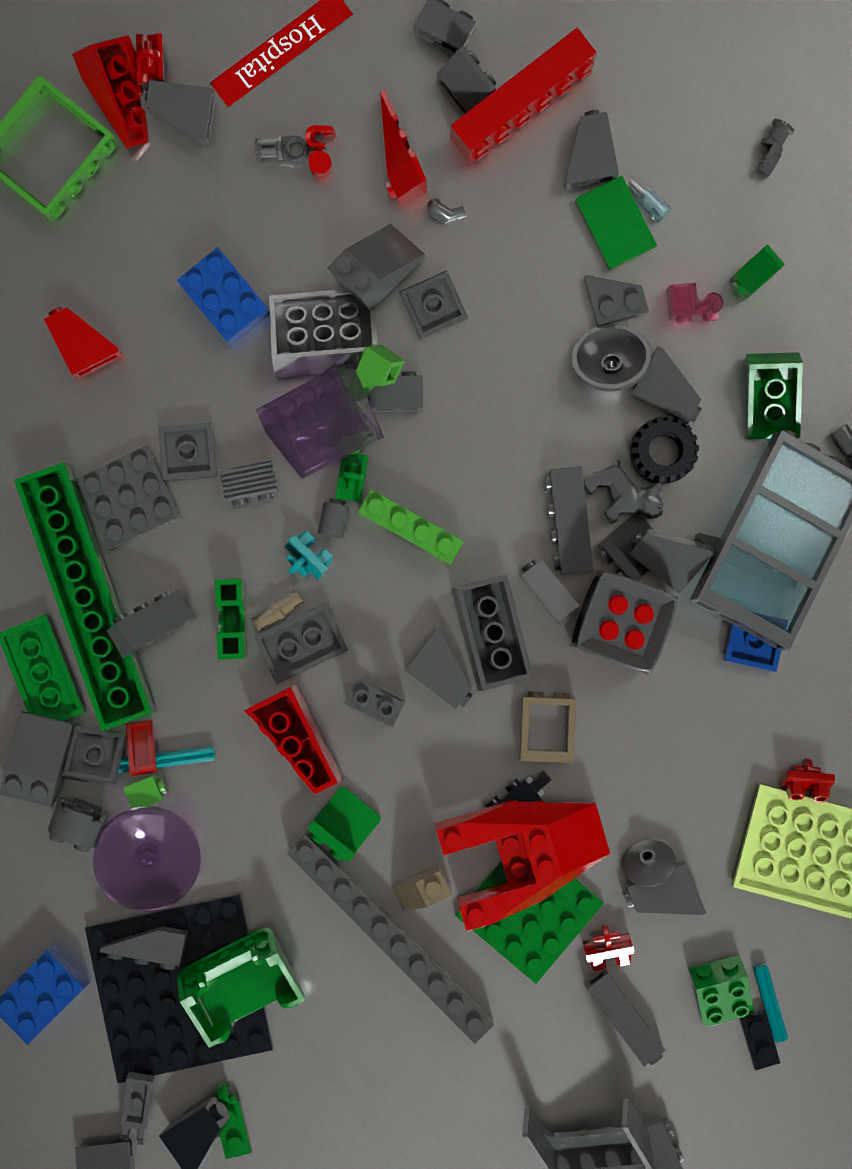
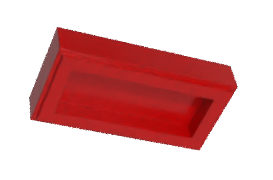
M152 720L125 723L130 775L135 776L157 772Z

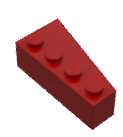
M297 685L244 710L256 722L261 732L277 747L276 749L282 757L284 756L292 765L293 770L314 795L343 780Z

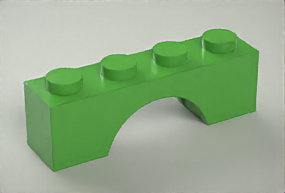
M381 344L367 346L359 356L360 363L349 379L350 385L346 394L339 401V410L328 426L329 432L326 439L349 455L363 452L374 430L367 419L365 410L369 392L375 386L395 384L405 362L404 359Z
M372 489L358 511L360 515L401 536L449 565L453 562L464 542Z

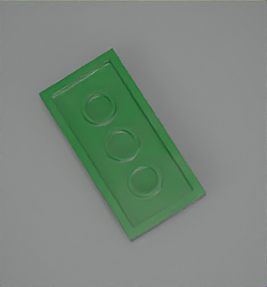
M48 614L0 632L1 647L27 712L62 721L86 712Z

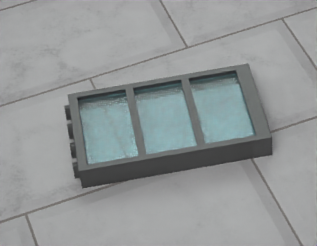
M781 430L772 435L714 550V554L711 556L690 598L691 602L779 651L790 650L852 524V469L842 465L843 461L835 456H827L820 452L821 449L818 446L802 442L798 439L797 434L789 430Z

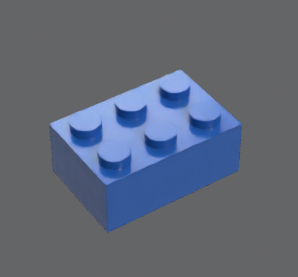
M218 247L177 279L180 286L229 346L270 314L267 306Z
M52 945L0 996V1018L28 1045L90 982Z

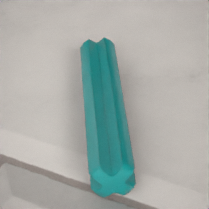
M766 964L758 965L753 970L773 1039L776 1043L784 1042L788 1039L769 968Z

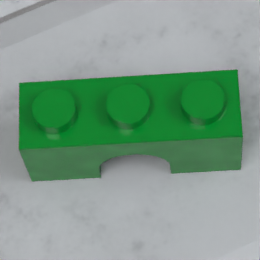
M244 579L215 580V603L218 609L219 622L217 659L247 658Z

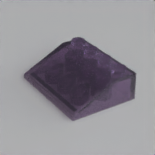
M353 363L336 366L256 409L266 434L301 478H305L384 438Z

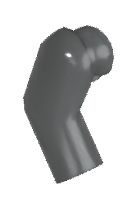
M433 198L428 202L429 214L441 223H449L466 218L463 205L448 208L438 198Z

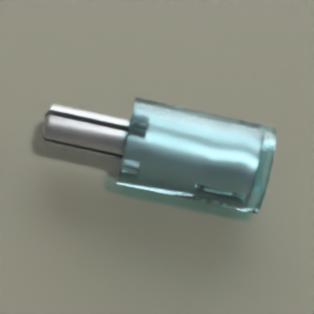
M635 179L630 180L628 186L639 196L636 202L649 213L653 220L655 219L660 223L671 212L672 208L651 187L645 190Z

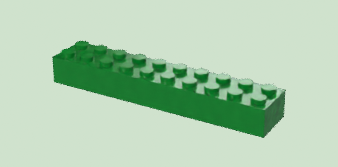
M62 462L14 479L101 731L156 713L136 652L123 658L107 632L114 625L112 620L122 615L70 464Z

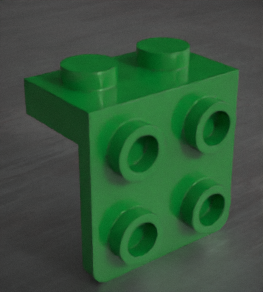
M340 787L307 829L310 831L309 837L316 843L321 845L324 842L331 848L329 853L340 862L345 859L349 863L357 849L379 824L381 817L346 787Z
M740 955L688 968L696 991L701 1020L705 1027L744 1018L754 1013L749 979Z

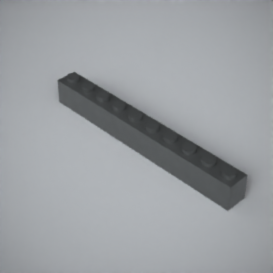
M307 832L289 849L287 854L446 1016L476 1044L494 1026L493 1018L322 845L309 837L310 833Z

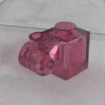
M696 283L669 285L666 289L669 321L676 320V324L691 323L692 319L696 317H702L703 322L718 320V314L724 302L720 294L715 292L709 293L701 301L697 297Z

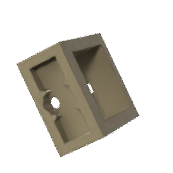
M528 691V696H522L520 761L574 763L576 699L570 698V693L554 692V697H544V692ZM529 704L568 706L566 750L528 749Z

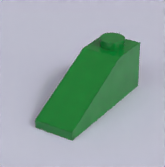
M767 244L730 279L732 282L731 287L740 297L744 296L748 299L785 264Z

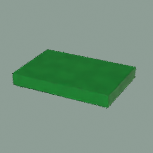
M622 175L575 198V202L609 270L657 247Z

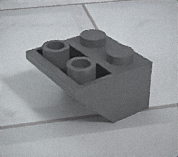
M462 46L437 73V81L463 114H466L496 90L494 86L496 81L488 71L484 73L478 66L480 62L477 56L471 50L467 52Z

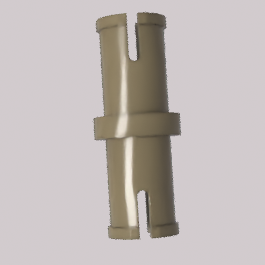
M293 590L292 593L280 601L270 603L271 606L251 618V620L261 633L279 619L281 621L284 620L285 615L303 605L304 602L296 590Z

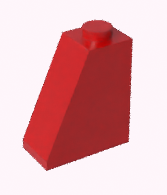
M63 307L55 308L48 313V317L44 318L71 375L76 379L123 356L122 351L68 307L64 309Z

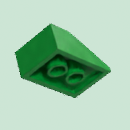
M799 352L746 354L747 439H768L774 433L781 430L792 431L800 438L803 361Z

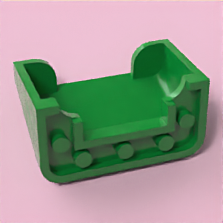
M270 928L259 929L185 966L179 971L176 978L180 1003L209 1048L216 1044H221L228 1039L232 1029L231 1023L275 1001H278L283 1008H293L305 1001L299 982L276 936Z

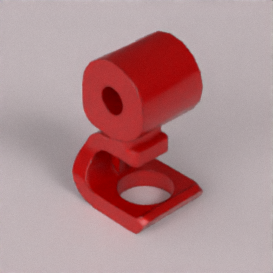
M312 125L305 132L306 143L310 149L314 150L309 154V167L315 177L325 178L332 172V161L330 156L324 152L326 150V143L316 141L315 136L335 137L336 133L332 126Z

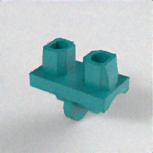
M304 531L297 537L293 535L284 547L291 553L286 558L292 565L288 572L293 575L298 571L303 577H306L310 572L319 580L328 569L327 566L333 556L324 548L314 555L308 548L316 540L308 531Z

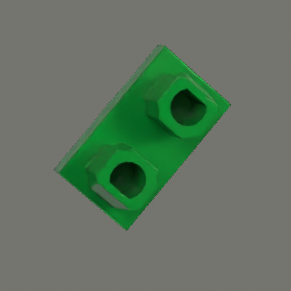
M342 451L335 499L362 503L368 455H349Z

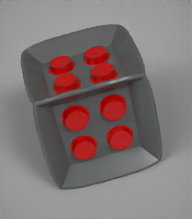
M602 569L597 570L596 576L584 599L583 610L579 613L570 647L650 675L666 642L675 615L678 597L640 581L605 572Z

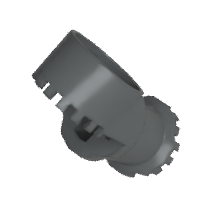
M776 118L772 121L773 127L768 136L761 140V144L768 149V152L764 155V159L761 160L763 163L760 162L757 169L769 176L782 156V145L788 135H792L794 132V128L789 126V123L785 124L786 121L783 122V120Z
M278 136L277 139L261 140L260 137H255L257 161H261L262 158H278L279 160L300 162L307 157L309 152L306 141L300 136ZM295 142L301 143L304 147L303 152L298 156H293L289 152V147Z

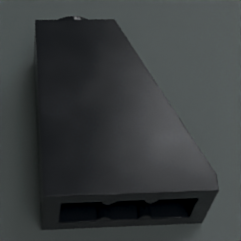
M214 1095L170 1123L159 1137L181 1169H200L231 1116L227 1112L226 1106Z

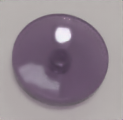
M154 806L132 808L115 816L101 831L93 854L95 877L103 892L117 904L136 911L160 910L173 905L183 898L194 885L199 874L201 862L199 843L190 825L176 813Z

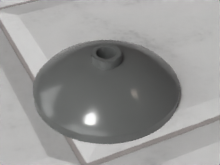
M621 324L601 325L587 331L578 339L572 351V366L577 377L587 386L600 391H620L637 384L647 374L651 365V348L646 338L629 326Z

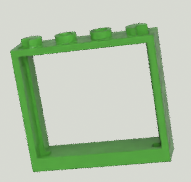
M38 75L0 121V152L47 94L102 138L47 207L0 169V180L52 221L54 217L58 218L64 212L65 204L70 197L74 198L79 194L84 180L96 173L99 168L98 163L104 156L108 157L114 151L117 140L103 125L41 75Z

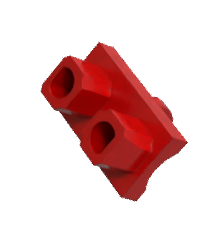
M162 33L152 35L136 34L138 83H149V80L164 82Z
M805 758L802 766L794 765L793 771H787L785 779H781V788H786L789 800H802L805 797V790H812L813 801L825 803L830 797V788L835 783V774L821 773L820 767H813L812 760Z
M602 926L603 934L593 936L594 940L583 942L587 962H590L593 971L604 970L607 967L605 959L615 957L616 963L619 966L631 964V954H634V946L631 942L630 934L620 935L619 931L609 933L608 926Z

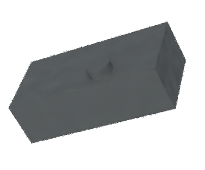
M507 574L453 588L452 593L477 690L484 691L534 678Z

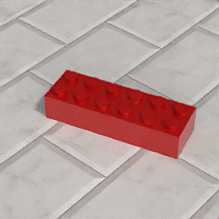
M578 27L451 124L450 140L468 163L474 159L476 161L481 160L489 153V147L495 143L497 145L503 143L510 136L508 133L515 127L518 129L524 127L530 121L529 116L536 111L541 113L551 105L550 100L557 95L559 97L565 95L572 88L571 84L577 79L580 81L586 79L593 72L591 68L595 64L596 50Z

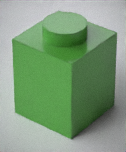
M157 774L123 788L133 812L166 799L164 793L168 792L163 778L158 779Z

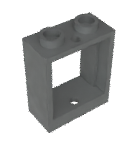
M357 678L344 704L393 727L405 704V700L363 679Z

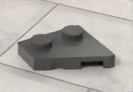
M589 275L584 277L597 326L648 313L649 309L641 285Z

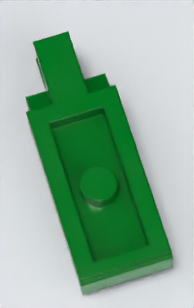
M228 1082L219 1083L216 1087L217 1097L226 1106L227 1112L231 1116L220 1135L225 1159L252 1153V1147L240 1099L237 1098V1094H230Z

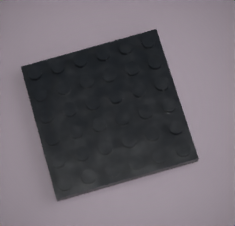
M241 893L85 927L117 1084L126 1082L129 1072L155 1076L273 1050L274 1047L265 1007L231 1023L232 1029L228 1039L221 1044H216L209 1048L179 1000L176 978L182 968L249 935ZM161 926L188 931L183 962L180 967L175 966V969H164L159 967V963L150 961L147 965L137 964L133 962V958L123 957L121 960L106 957L107 953L100 952L101 947L106 943Z

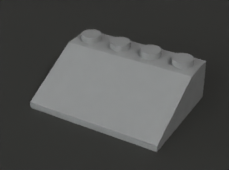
M346 289L269 296L271 353L275 378L356 371L360 363L359 356L367 346L378 345L375 308L370 312Z

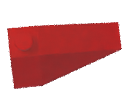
M126 35L91 44L73 53L72 55L82 81L125 147L128 149L149 142L145 110L141 108L140 94L143 93L142 85L137 82L136 52L130 36Z
M383 90L380 92L387 178L389 182L385 184L390 199L395 198L397 203L401 204L426 193L427 179L414 150H409L410 145L404 129L399 128L398 124L400 123L386 91Z

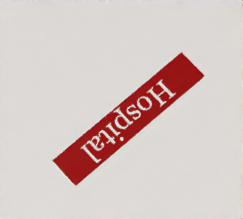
M320 0L212 80L210 84L227 107H230L351 17L353 13L343 0Z

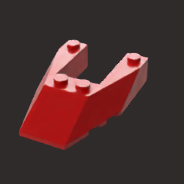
M510 800L435 823L444 856L496 840L508 883L457 898L466 932L493 924L543 901L610 854L595 802L554 803L545 801L517 802V800Z

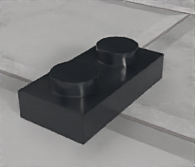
M762 1010L750 1016L739 1018L754 1070L780 1064L766 1012Z

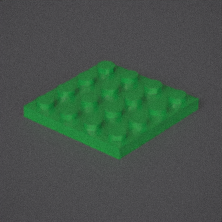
M501 860L473 893L508 883ZM575 878L543 901L493 924L473 929L472 931L537 984L602 907L604 902ZM459 909L455 916L463 922Z

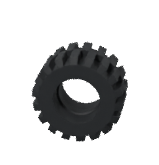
M673 416L656 417L653 420L647 421L634 434L633 441L630 444V460L635 465V471H639L643 479L647 478L654 484L659 482L662 484L673 483L685 477L694 468L693 465L698 460L697 452L699 451V445L696 444L698 438L696 434L693 435L691 432L692 428L689 425L683 424V420L673 419ZM659 435L671 437L678 446V458L671 465H659L650 456L649 445Z

